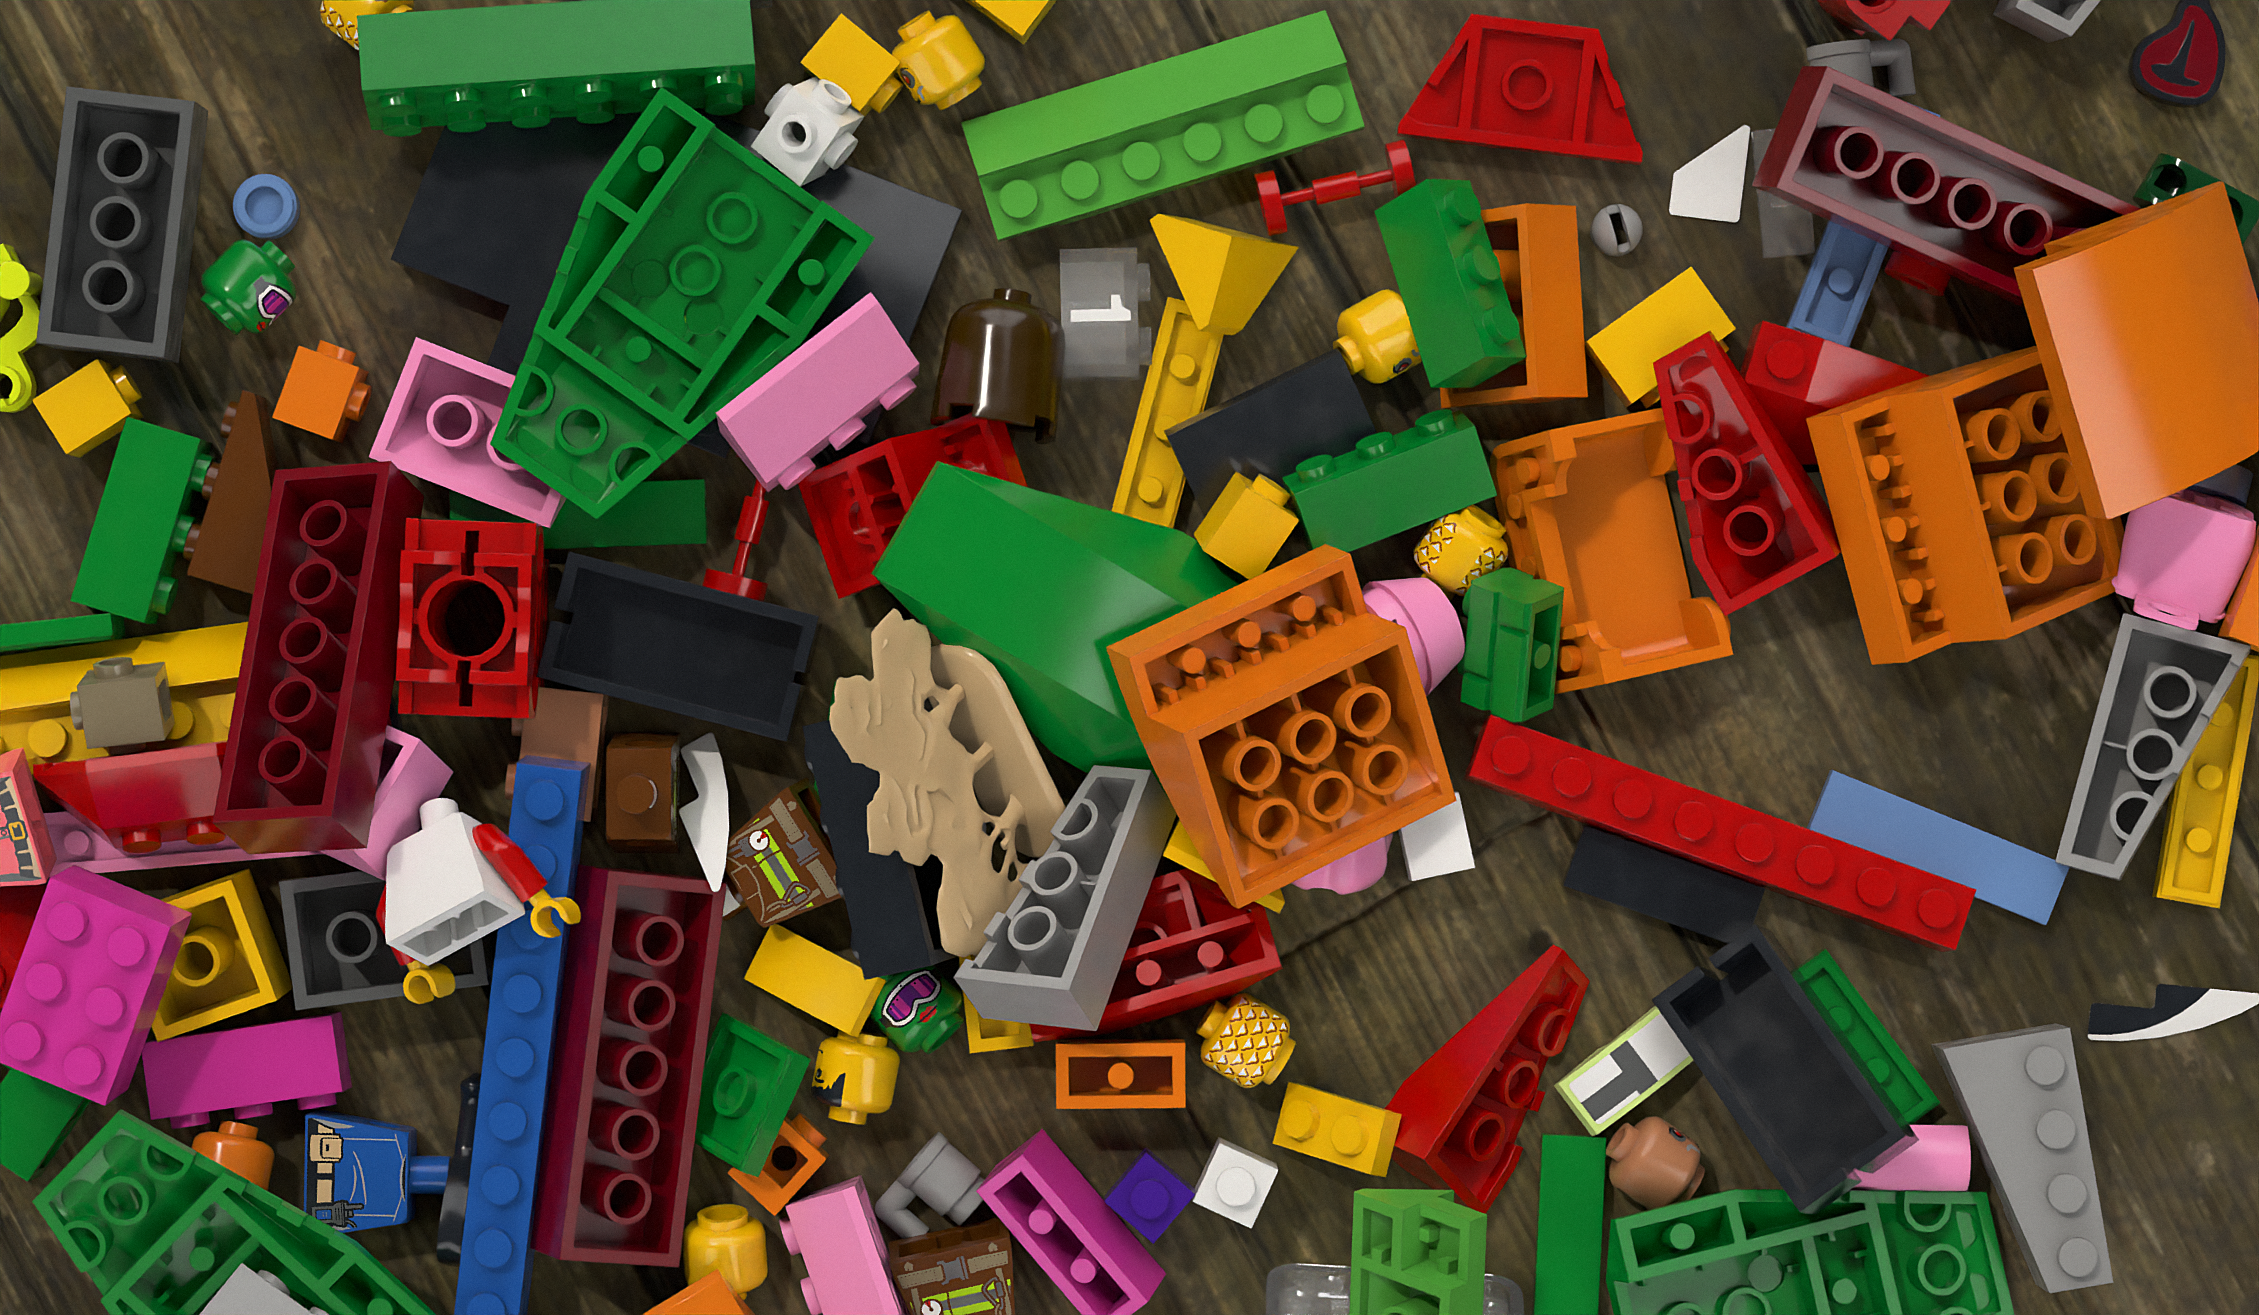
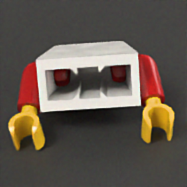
M437 798L421 805L419 811L422 830L393 845L387 854L386 884L376 910V918L385 935L386 944L390 945L399 965H407L410 971L404 978L403 990L407 999L414 1003L423 1004L433 1001V994L438 998L452 994L456 985L452 971L446 965L433 963L524 915L523 903L528 900L534 907L531 913L533 930L543 937L553 938L561 936L558 927L551 920L553 908L570 925L579 923L581 919L580 909L572 899L567 897H550L543 888L548 884V881L523 849L496 825L491 823L482 824L465 813L459 812L458 804L454 800Z

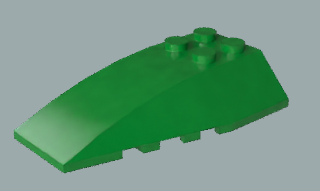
M663 87L656 93L585 195L576 224L563 252L544 307L535 325L533 336L523 362L520 364L490 445L597 520L717 417L716 412L763 377L801 345L875 240V237L830 205L816 199L717 129L714 123Z
M936 461L871 573L921 624L926 625L928 631L934 634L944 645L973 649L991 662L1005 681L1027 728L1051 753L1086 773H1089L1094 765L1151 770L1163 790L1164 788L1139 737L1120 690L1106 647L1249 580L1204 552L1197 540L1180 530L1073 501L1048 492L1045 493L1024 487L1013 482Z
M122 1109L112 1117L32 1201L80 1272L86 1271L102 1293L103 1297L100 1301L110 1315H199L241 1263L255 1273H258L259 1270H265L275 1275L289 1289V1297L308 1311L312 1307H317L329 1315H437L356 1240Z
M1729 1189L1611 1219L1606 1283L1614 1315H2015L1987 1193L1982 1191L1849 1190L1816 1215L1799 1212L1785 1190Z

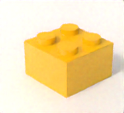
M249 868L161 899L163 902L193 914L152 1023V1029L157 1042L277 1001L293 988L290 975Z

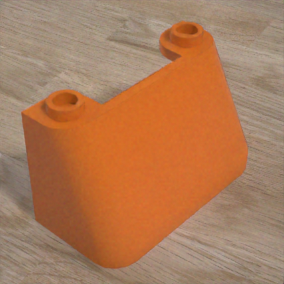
M1662 408L1551 429L1506 442L1494 448L1490 457L1489 470L1497 492V496L1494 497L1499 520L1506 530L1503 538L1508 547L1510 567L1533 575V579H1544L1564 587L1554 694L1608 684L1733 655L1730 642L1731 625L1728 615L1725 616L1718 604L1710 597L1692 598L1664 476V474L1676 471L1677 465L1672 441L1667 435Z

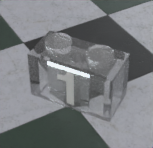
M1137 248L1060 249L1061 327L1065 337L1063 382L1139 380V365H1152L1151 327H1138V302L1151 301L1150 263H1137Z

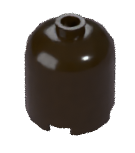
M998 288L994 290L993 298L977 299L961 306L951 316L947 327L931 411V424L934 426L944 425L945 420H955L972 412V417L1004 422L1012 444H1014L1015 432H1036L1035 442L1040 445L1055 442L1065 358V332L1059 320L1044 308L1031 304L1032 295L1030 293L1016 289Z

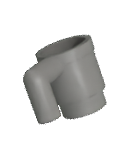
M1857 39L1820 44L1806 48L1807 62H1809L1810 66H1829L1873 87L1872 67L1886 65L1890 95L1903 97L1916 94L1910 46L1903 39H1892L1891 41Z
M938 1131L876 1202L875 1213L880 1220L902 1239L926 1234L929 1227L906 1208L917 1195L941 1217L946 1214L958 1225H961L983 1201L976 1192L984 1181L979 1175L981 1170L951 1145L948 1139Z

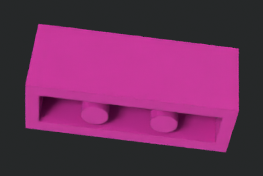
M341 1012L180 1035L160 1042L153 1039L146 1041L142 1050L151 1120L170 1117L172 1129L210 1123L209 1111L233 1108L235 1119L273 1114L272 1102L297 1098L298 1110L337 1104L335 1093L352 1088Z
M1043 1129L1000 1161L976 1190L1082 1315H1132L1150 1300L1166 1275V1272Z

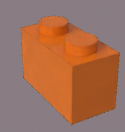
M1057 1040L1056 1109L1186 1108L1185 1040Z

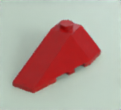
M1552 945L1402 1083L1390 1103L1384 1108L1402 1114L1391 1158L1400 1167L1433 1190H1454V1203L1484 1214L1487 1213L1517 1166L1523 1147L1514 1143L1528 1109L1536 1112L1539 1111L1546 1093L1537 1089L1548 1058L1562 1052L1590 982L1562 948Z

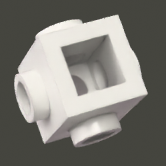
M813 77L795 86L787 83L768 103L765 114L770 119L751 147L800 187L825 175L829 167L835 170L844 163L858 143V140L852 134L865 116L850 105L852 101L847 92L831 81Z

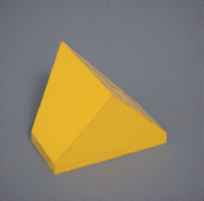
M1157 214L1149 220L1198 330L1202 332L1235 335L1241 331L1299 248L1298 246L1195 219Z

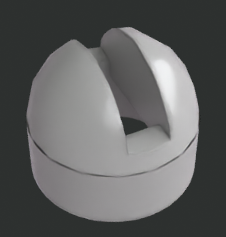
M1612 204L1601 209L1594 217L1590 227L1593 244L1600 252L1609 256H1623L1631 252L1640 242L1643 233V225L1639 215L1632 208L1623 204ZM1618 212L1628 241L1621 245H1617L1615 232L1609 215Z

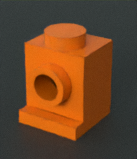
M799 1113L793 1120L786 1116L759 1177L744 1173L735 1167H732L728 1174L771 1214L776 1216L830 1156L821 1148L828 1137L802 1113ZM789 1146L795 1151L797 1161L794 1167L782 1169L775 1164L773 1154L777 1147Z

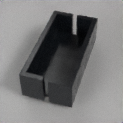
M573 552L568 553L554 608L573 612L574 614L571 625L551 620L536 677L767 737L792 741L806 688L804 685L794 683L796 672L810 673L824 618Z
M927 698L924 701V708L930 712L933 710V707ZM829 720L802 726L806 740L804 747L805 760L815 777L821 801L820 821L824 832L830 838L837 867L835 873L836 886L840 896L846 903L852 928L851 947L855 958L861 964L864 980L927 967L957 957V955L945 952L941 944L936 909L943 873V864L939 858L931 854L922 866H916L903 861L899 851L894 850L889 856L870 853L867 834V805L873 800L874 794L879 788V772L866 767L862 763L851 762L848 754L831 730Z
M1754 924L1709 957V960L1716 969L1729 973L1722 980L1719 979L1715 972L1697 966L1652 999L1655 1006L1799 1212L1816 1215L1862 1182L1855 1172L1856 1169L1873 1174L1919 1141L1917 1135L1771 930Z

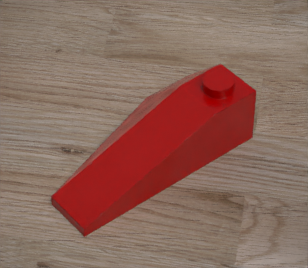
M1761 321L1753 327L1740 369V375L1801 465H1818L1806 418L1930 376L1835 342L1767 321Z
M1711 330L1654 361L1653 367L1667 435L1672 441L1679 475L1677 480L1681 502L1684 501L1691 533L1689 542L1693 561L1723 614L1727 616L1835 558L1841 552L1829 508L1817 487Z

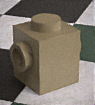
M130 657L104 659L94 663V670L87 671L77 685V691L71 692L70 711L75 730H84L87 749L107 747V753L110 755L135 753L145 749L146 742L165 740L175 725L165 662L133 665L132 658Z

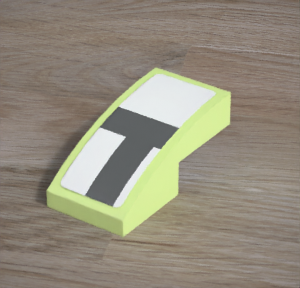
M1654 1006L1612 1042L1598 1048L1557 1082L1554 1087L1591 1136H1595L1659 1089L1689 1065L1693 1059L1658 1008Z

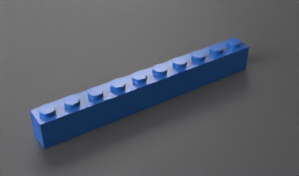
M526 755L516 765L508 837L523 849L548 881V884L543 888L551 898L567 897L574 901L591 763ZM528 900L523 903L525 914L498 928L454 1315H527L535 1252V1250L530 1249L571 926L553 908L551 920L558 927L561 936L548 938L538 935L531 925V913L534 907Z

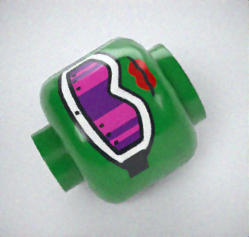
M244 239L237 240L202 274L201 282L206 293L200 300L235 335H238L243 329L254 334L261 333L294 302L297 291L288 275L296 267L269 240L261 248Z
M934 965L881 976L886 982L869 1017L901 1051L914 1053L922 1049L929 1055L941 1047L963 1023L964 1019L959 1015L963 1004V996Z

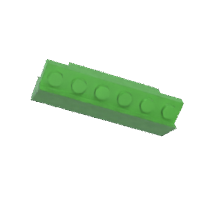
M1326 10L961 122L998 242L1059 224V226L1072 223L1301 152L1305 147L1364 130L1365 125L1346 68L1347 61Z
M1360 1189L1355 1191L1349 1315H1483L1487 1214L1454 1203V1190Z

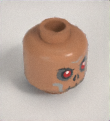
M1657 1116L1646 1117L1634 1127L1629 1123H1624L1615 1132L1606 1149V1155L1612 1158L1609 1168L1611 1184L1648 1210L1690 1200L1704 1176L1705 1168L1700 1164L1701 1152L1695 1140Z

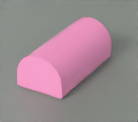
M1909 1125L1919 1138V1141L1873 1174L1856 1169L1855 1172L1862 1182L1851 1189L1967 1191L1971 1170L1968 1126Z

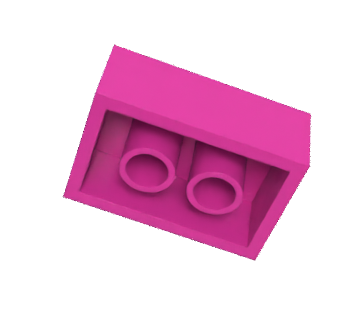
M76 865L50 877L0 1014V1063L104 1106L126 1092L134 1075L193 913Z

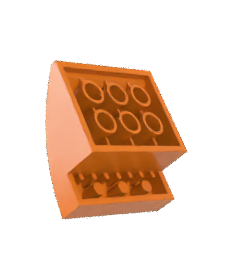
M2215 182L2046 243L2044 247L2047 256L2013 268L2087 516L2104 520L2120 516L2214 476L2259 451V301L2224 182Z
M2037 346L1915 380L1806 418L1872 665L1909 662L1951 643L2008 639L2115 592L2112 579L2118 574L2125 533L2121 516L2109 520L2087 516Z
M1324 544L1106 647L1120 690L1153 768L1199 855L1231 905L1237 909L1457 801L1406 627L1367 611L1352 557L1348 552Z

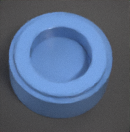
M259 174L248 178L237 189L233 200V211L238 224L246 232L260 239L271 240L286 235L296 225L300 215V201L294 188L280 177L271 174Z

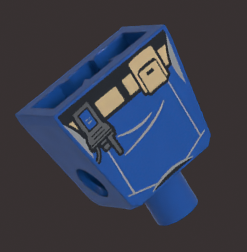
M315 1110L305 1116L304 1212L341 1233L407 1223L415 1218L416 1194L444 1195L452 1157L417 1156V1129L414 1127L327 1110Z

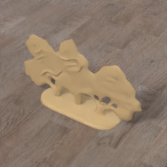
M894 608L871 632L874 678L869 681L861 675H855L850 678L840 677L837 680L834 690L835 703L830 707V726L852 763H862L866 767L878 771L880 774L879 788L874 794L873 800L867 805L869 852L889 856L894 850L899 851L903 861L916 866H922L931 854L937 856L943 864L942 884L938 892L936 907L941 944L945 952L963 958L971 954L977 957L988 940L983 932L997 911L1003 914L1006 913L1023 887L1018 879L1028 864L1018 861L1016 851L1029 857L1041 858L1055 839L1050 831L1066 807L1005 681L995 666L973 649L944 645L943 643L931 647V638L927 626L917 623L914 619L903 620L900 612ZM927 698L933 707V710L930 712L924 708V701ZM975 794H976V796H977V798H978V800H979V802H980V804H981V807H980L979 804H978V801H977V799H976V797H975ZM989 822L994 828L990 836L982 831L983 823ZM998 836L1002 839L1000 846L1003 850L1007 849L1004 863L999 873L993 870L991 863L993 844ZM1014 862L1017 876L1014 881L1010 882L1008 879L1009 866Z

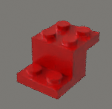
M971 412L937 428L884 440L817 469L798 483L838 599L856 595L881 584L871 573L936 461L1028 487L1004 422L972 417Z

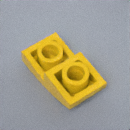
M777 923L769 927L743 978L856 1038L862 1030L886 982L881 977L864 980L862 969L859 965Z

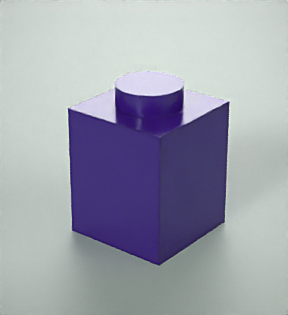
M1145 1147L1105 1194L1104 1202L1154 1244L1195 1196V1189L1151 1150Z

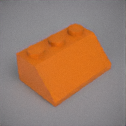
M1525 203L1481 210L1482 220L1493 253L1500 264V275L1512 312L1519 323V333L1527 357L1473 388H1440L1441 408L1529 404L1588 397L1576 206Z

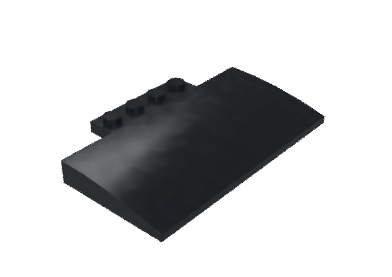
M694 109L714 123L717 129L787 177L751 147L760 131L722 116L709 114L704 109ZM641 112L615 114L613 120L597 124L582 123L577 121L576 117L551 118L549 124L536 128L516 127L512 124V121L486 123L484 129L474 132H454L449 130L447 125L444 126L391 260L414 271L509 307L488 360V366L514 376L517 375L533 336L540 312L544 307L556 276V270L576 224L585 195L640 118ZM846 164L840 165L835 170L829 167L825 175L800 187L819 201H824L875 237V240L801 345L793 352L870 292L880 303L910 348L963 211ZM882 404L861 419L867 427L852 441L868 447L872 445L885 412ZM717 417L686 443L725 459H728L732 449L720 433Z

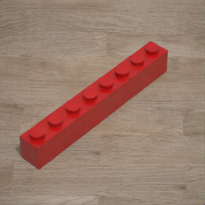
M1489 715L1483 721L1463 777L1465 781L1940 952L1956 950L1976 893L1974 888L1493 715Z

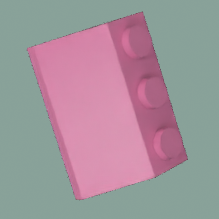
M870 292L716 412L720 433L767 492L771 491L779 483L785 490H788L815 469L816 466L811 461V458L830 443L837 451L860 435L867 427L861 419L882 404L889 411L905 400L917 388L912 379L919 374V362L880 303Z
M416 337L369 457L380 462L392 461L400 470L541 524L547 528H551L566 500L563 495L490 445L516 376Z
M862 1175L788 1201L785 1205L788 1217L779 1219V1223L791 1256L802 1253L810 1277L801 1279L800 1282L811 1315L821 1313L823 1315H910L892 1275L889 1252Z

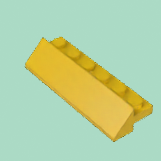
M248 622L0 656V755L14 749L24 748L33 781H35L33 776L34 764L111 756L107 753V747L87 749L84 730H75L72 722L70 695L71 692L77 691V685L87 671L94 670V663L116 657L132 658L133 665L165 662L175 725L165 740L146 742V748L138 752L227 741Z

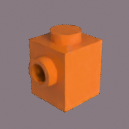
M320 340L316 351L299 345L272 418L343 443L350 421L359 422L362 419L372 392V386L365 384L368 371L352 365L357 353Z

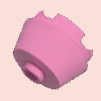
M1424 577L1367 583L1362 590L1367 611L1406 627L1425 695L1428 696L1464 656V636L1455 608L1442 590L1434 582Z

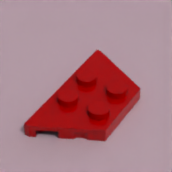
M1479 14L1470 15L1452 45L1398 124L1396 135L1640 165L1643 157L1640 143L1636 141L1624 107L1626 104L1618 82L1614 79L1608 63L1609 57L1599 29Z

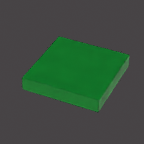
M723 1012L706 1048L694 1143L738 1170L759 1177L811 1058L744 1020Z

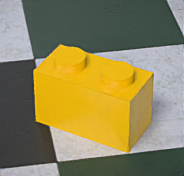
M1690 267L1586 341L1585 352L1625 408L1640 399L1647 409L1660 400L1653 367L1654 361L1710 330L1724 351L1727 352L1729 348L1723 341V338L1736 328L1694 269Z

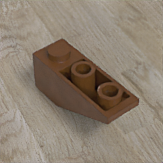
M242 390L239 403L231 401L225 411L220 437L228 440L221 463L212 462L207 471L202 488V498L209 500L202 525L194 523L189 531L184 547L183 559L190 561L187 575L253 594L273 480L278 466L266 398Z

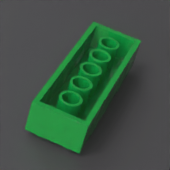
M585 0L357 15L361 86L371 130H383V133L388 136H412L420 133L421 127L445 125L454 132H474L484 129L486 123L512 121L514 126L520 128H536L549 124L551 118L576 117L577 121L588 124L604 123L613 120L615 114L641 112L642 115L661 87L691 108H705V112L713 115L733 114L741 111L743 105H755V55L750 0Z

